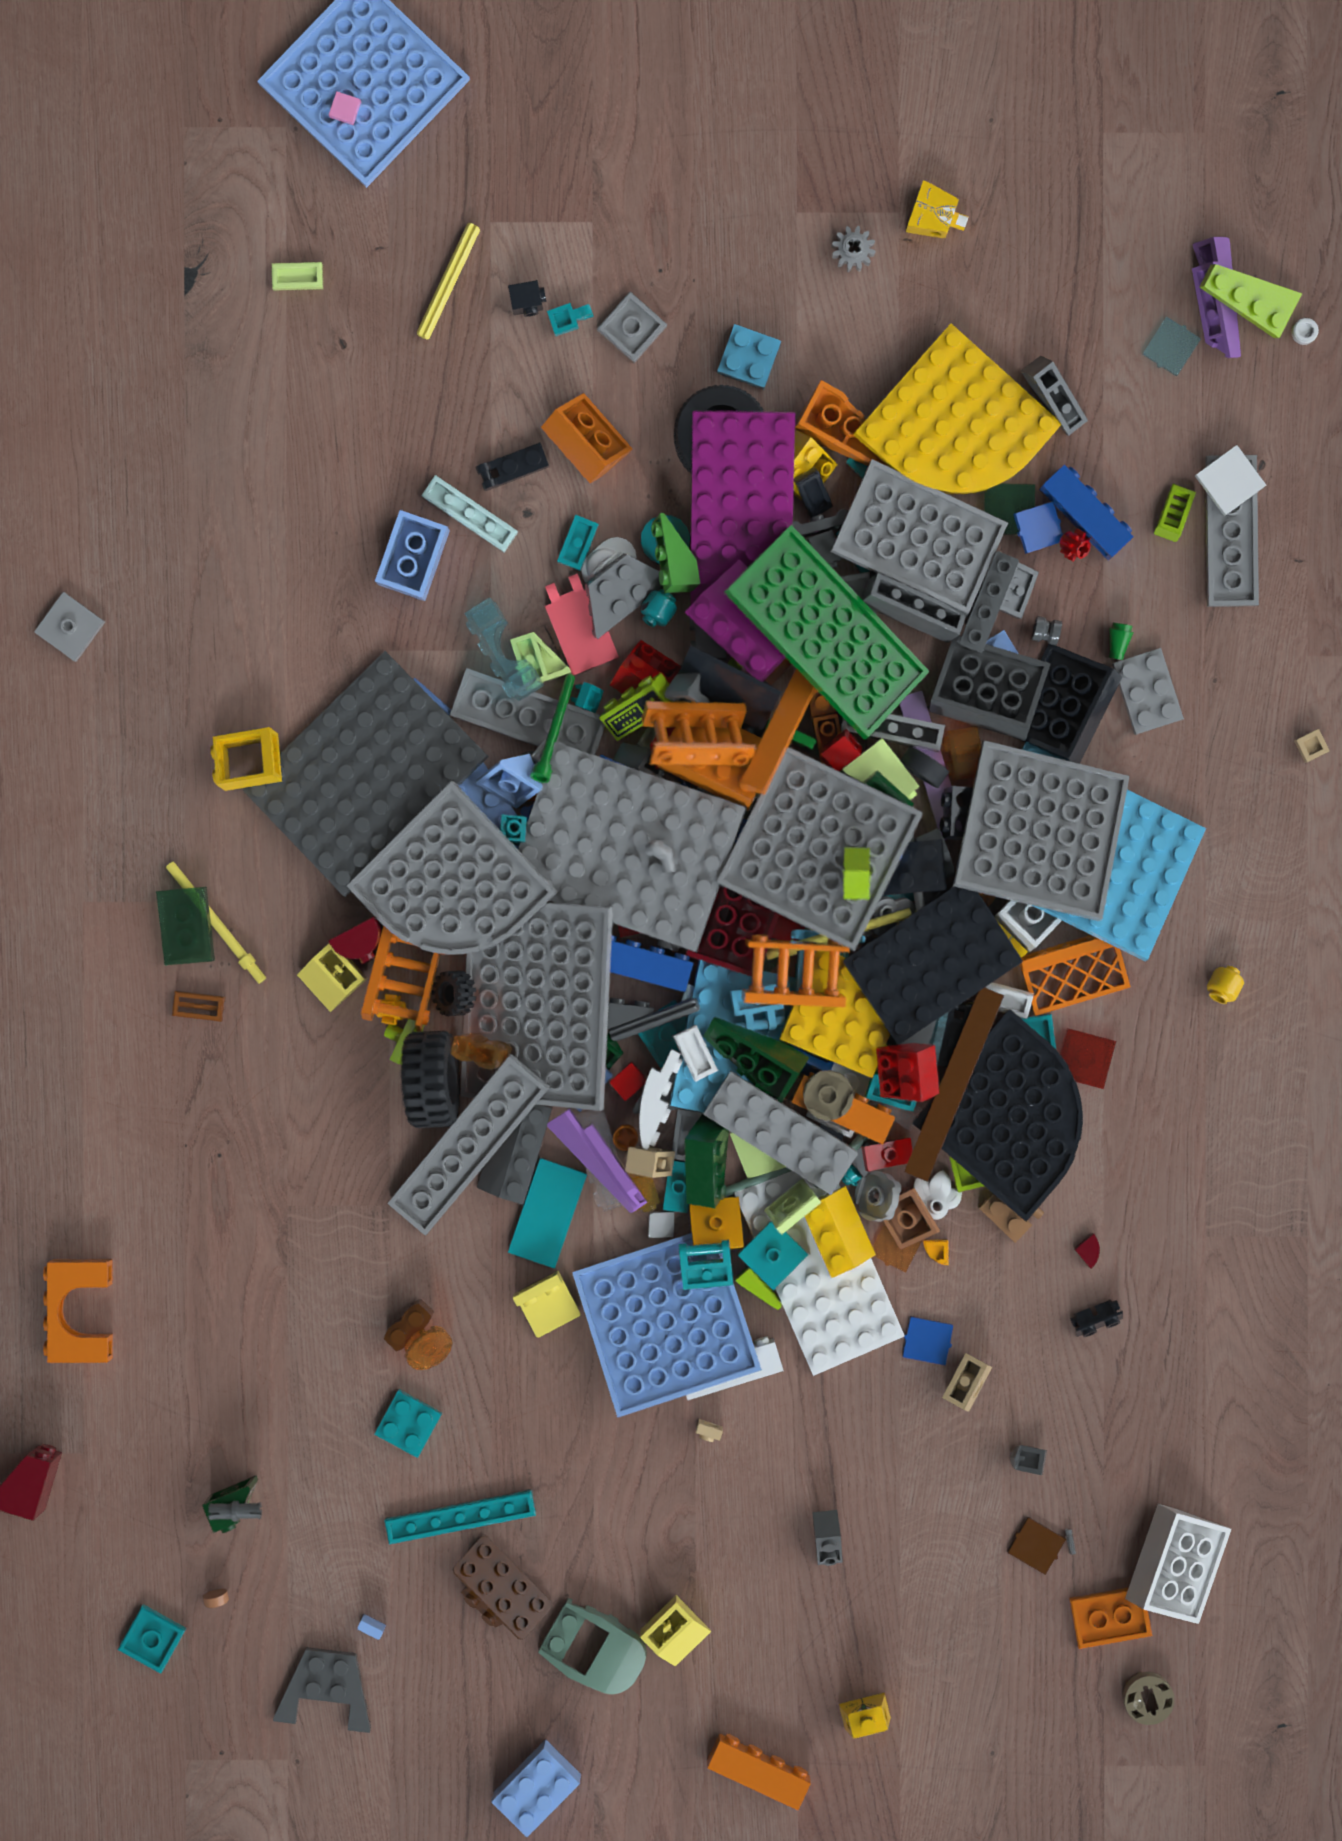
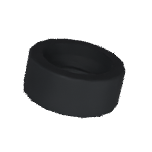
M911 746L908 747L900 760L907 771L935 788L940 787L949 773L939 762Z

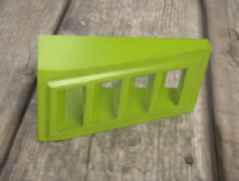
M1172 484L1154 531L1155 535L1173 542L1178 541L1196 492ZM1175 495L1183 499H1186L1187 502L1185 503L1173 498V496ZM1170 505L1183 509V512L1171 508ZM1167 515H1170V516L1175 517V518H1178V519H1180V520H1179V521H1176V520L1170 519V518H1168V517H1166V516H1167Z
M749 1266L735 1277V1281L773 1308L779 1310L782 1307L781 1300Z

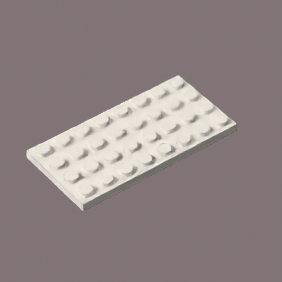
M791 1171L755 1186L734 1192L736 1197H739L740 1208L754 1238L771 1221L764 1210L801 1179L805 1180L817 1198L827 1194V1192L821 1188H816L810 1181ZM805 1217L786 1231L809 1255L776 1287V1291L813 1376L905 1336L871 1258L856 1268L831 1278Z

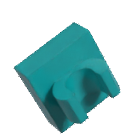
M583 682L582 685L577 684L575 688L579 689L580 693L578 698L571 697V701L582 709L596 713L604 690L586 682Z

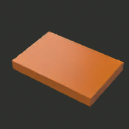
M1128 1588L1069 1598L1078 1649L1152 1636L1148 1610H1144L1125 1599Z

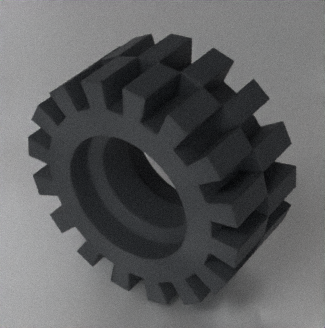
M445 971L435 978L437 982H433L435 990H432V995H435V998L432 1000L433 1003H437L435 1008L440 1010L441 1015L463 1016L471 1012L470 1008H473L475 1005L472 1001H476V996H473L476 988H472V985L475 983L474 980H469L471 978L470 974H466L465 971Z

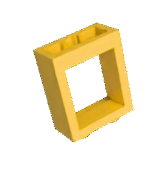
M266 727L213 737V745L210 750L215 763V769L212 771L214 783L224 791L282 782L278 733L272 728ZM261 743L264 773L230 779L228 748Z

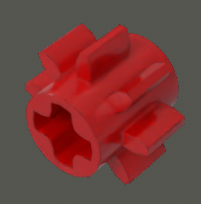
M1076 528L1074 533L1068 531L1060 539V547L1062 548L1060 552L1072 562L1075 561L1076 557L1082 559L1090 551V537L1086 536V533Z

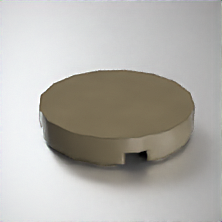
M832 1070L819 1071L812 1075L806 1082L803 1091L804 1104L808 1111L816 1118L826 1121L844 1116L851 1108L854 1098L852 1086L848 1079L841 1073Z

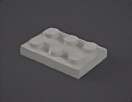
M1161 648L1112 664L1113 668L1122 676L1119 688L1134 735L1184 719Z

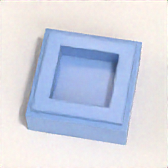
M364 1614L357 1628L369 1636L380 1640L386 1625Z

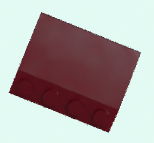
M720 885L697 952L688 949L686 955L752 977L754 947H748L745 944V939H752V935L768 936L767 940H771L780 914ZM764 948V959H763V963H764V960H765V957H766L768 948Z

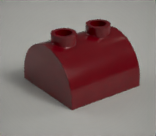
M373 917L328 942L332 949L340 956L348 959L359 958L362 964L367 963L376 957L383 925L376 917Z

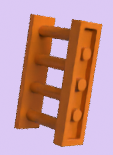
M646 701L642 715V724L644 727H655L658 743L654 744L650 759L651 764L749 766L754 755L755 744H743L739 731L746 714L745 704ZM665 727H679L683 743H668ZM690 727L704 728L707 743H693ZM715 728H728L732 744H718Z
M383 926L361 1011L362 1019L372 1021L374 1014L384 1013L415 1020L416 1031L421 1032L423 1025L427 1026L429 1022L430 1011L427 1010L441 954L433 953L431 964L394 956L390 952L392 943L413 944L401 940ZM393 965L428 973L426 985L421 987L387 979V976H384L385 969ZM389 989L422 997L419 1011L381 1003V1000L378 999L380 990Z
M752 935V939H745V944L748 947H754L752 985H749V989H742L741 999L744 1003L846 1007V997L839 993L837 982L840 952H849L850 948L832 939H828V943L767 940L768 936ZM764 948H779L777 986L774 987V990H764V986H762ZM789 949L804 950L802 987L799 988V991H789V987H787ZM815 950L829 951L827 989H824V993L814 992L812 988Z

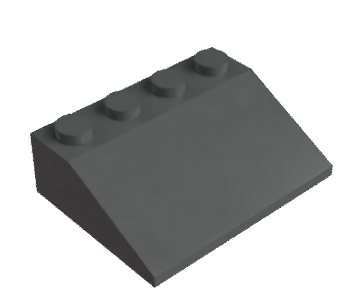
M957 636L952 640L931 699L930 712L1026 741L1050 663L987 644L983 652L978 653L959 644L961 636Z

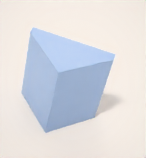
M530 754L499 761L475 782L516 809L541 791L543 787L542 783L530 777L534 765Z

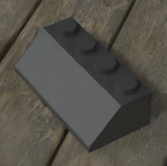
M535 1104L484 1165L477 1185L478 1189L508 1201L524 1204L553 1106Z

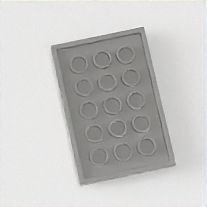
M872 459L830 552L870 571L885 575L936 598L967 615L1008 523L939 490L914 482L900 472Z

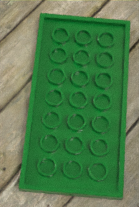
M792 525L724 592L864 740L878 728L929 672Z

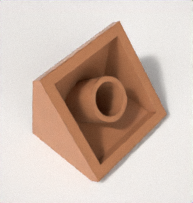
M905 1187L901 1190L894 1217L890 1220H883L900 1250L940 1231L914 1187Z

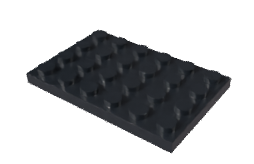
M955 886L842 960V963L896 1045H900L1023 962L980 894L976 891Z

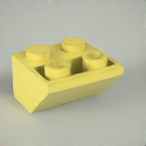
M330 943L297 974L330 1012L368 979L351 959L337 954L332 949Z
M675 1595L640 1629V1638L659 1657L676 1666L711 1630Z

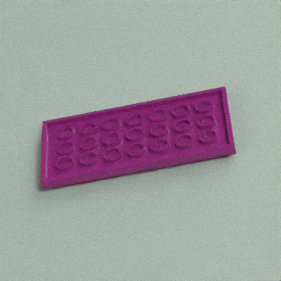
M693 411L691 552L697 560L700 584L695 590L691 591L690 606L738 560L742 561L749 568L793 524L795 412Z

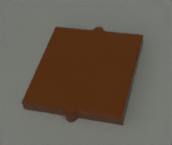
M1027 1517L1020 1531L1015 1533L1016 1538L1007 1553L1046 1575L1053 1561L1058 1559L1057 1554L1066 1539Z

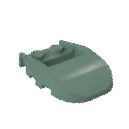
M567 1598L538 1649L540 1655L568 1678L606 1694H618L630 1688L643 1669L647 1657L644 1641L631 1628L628 1629L622 1625L618 1618L611 1614L608 1616L596 1611V1608L588 1605L583 1608L572 1604V1599ZM587 1619L609 1632L587 1673L584 1675L563 1663L562 1659L583 1622Z

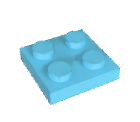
M734 324L717 373L764 390L781 341Z

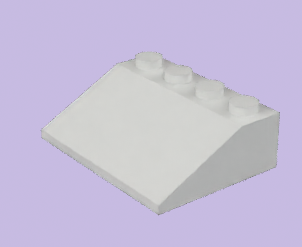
M1158 1504L1125 1599L1144 1610L1199 1624L1231 1529L1181 1510Z

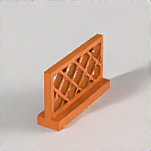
M1092 935L1025 954L1021 957L1023 962L1019 964L1027 991L1034 993L1032 986L1037 988L1031 1003L1035 1016L1131 987L1121 950ZM1113 947L1115 957L1111 964L1099 959L1105 949ZM1085 955L1093 958L1087 972L1075 966L1079 958ZM1062 962L1070 966L1063 979L1052 973L1056 964ZM1097 962L1109 967L1102 980L1091 974ZM1117 962H1118L1119 969L1116 968V967H1114ZM1073 969L1085 974L1078 987L1067 981ZM1040 970L1046 973L1039 986L1030 981L1029 972ZM1112 970L1121 973L1123 983L1113 986L1107 983L1106 980ZM1049 976L1061 981L1054 994L1043 989ZM1088 977L1100 982L1097 989L1091 993L1082 989ZM1065 984L1076 989L1071 999L1064 1000L1058 996ZM1041 991L1052 996L1047 1006L1038 1008L1036 999Z

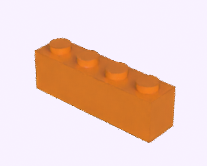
M812 1072L808 1076L802 1074L790 1100L792 1103L805 1109L807 1107L804 1104L803 1091L806 1082L814 1075ZM855 1093L848 1112L844 1116L831 1121L883 1145L896 1118L890 1114L892 1109L879 1103L876 1108L868 1104V1098Z
M719 1733L707 1759V1769L793 1809L799 1810L811 1785L810 1775H808L805 1769L799 1766H794L793 1768L786 1765L785 1761L778 1756L772 1755L769 1757L754 1745H743L739 1743L740 1740L730 1734L724 1736Z

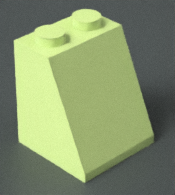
M883 738L840 771V773L862 783L878 770L910 800L917 795L915 790L920 787Z

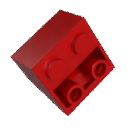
M640 640L621 664L610 686L623 693L630 687L638 688V684L647 676L653 678L660 673L671 684L681 666L654 649L651 645Z
M908 1043L876 1048L881 1097L923 1102L939 1094L935 1045Z

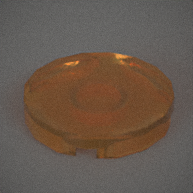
M431 1326V1329L427 1331L422 1329L416 1332L408 1340L404 1348L406 1352L404 1357L408 1365L416 1370H426L437 1366L446 1359L453 1345L448 1331L443 1327Z

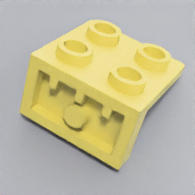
M559 1271L516 1292L513 1296L515 1304L523 1310L537 1338L581 1315Z

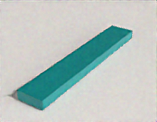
M531 1489L385 1518L384 1522L390 1545L536 1516V1510Z

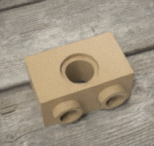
M642 1146L629 1147L624 1157L625 1172L652 1178L672 1176L675 1151L649 1146L647 1150L643 1149Z
M965 1353L942 1398L963 1410L970 1411L992 1367Z

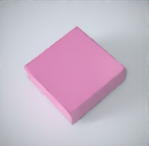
M336 91L329 117L354 125L361 100Z

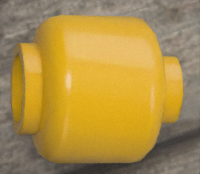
M1227 965L1226 968L1218 967L1215 969L1207 984V990L1211 999L1221 1004H1227V1002H1233L1237 999L1244 985V980L1239 975L1240 971L1237 968Z

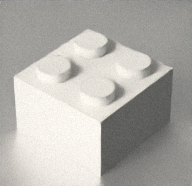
M1009 900L994 916L1028 953L1035 949L1062 921L1030 904Z

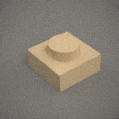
M1319 729L1294 740L1305 763L1330 751Z
M699 1419L696 1433L700 1434L699 1438L713 1442L716 1439L720 1441L723 1427Z

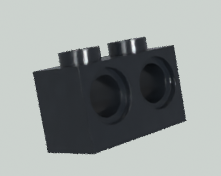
M951 786L944 789L941 795L943 817L940 820L939 826L943 839H963L973 788ZM957 795L963 799L962 807L956 802ZM956 820H959L962 824L961 832L955 827Z

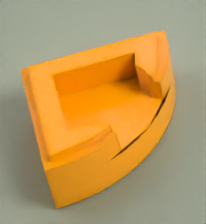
M948 1239L923 1240L924 1249L931 1259L939 1264L949 1265Z

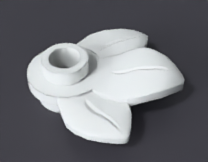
M942 1170L936 1173L930 1180V1183L919 1178L915 1179L914 1188L933 1220L943 1218L949 1209L956 1208L959 1205L962 1192H957L956 1188L951 1189V1180L945 1171ZM933 1203L940 1205L939 1211L933 1209Z

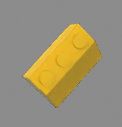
M846 1185L834 1190L832 1195L827 1193L818 1197L821 1203L804 1217L831 1278L856 1268L876 1254Z

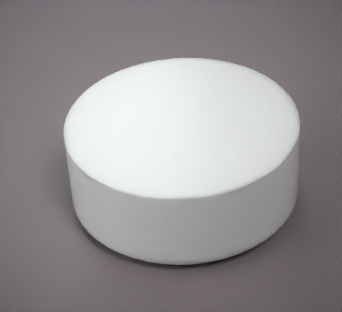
M1303 318L1297 321L1292 328L1293 339L1301 345L1310 344L1318 335L1319 329L1316 322L1310 318Z

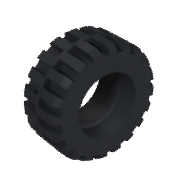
M445 1030L411 1032L403 1041L400 1071L402 1100L407 1121L415 1128L451 1126L457 1120L458 1108L460 1106L459 1061L453 1036Z

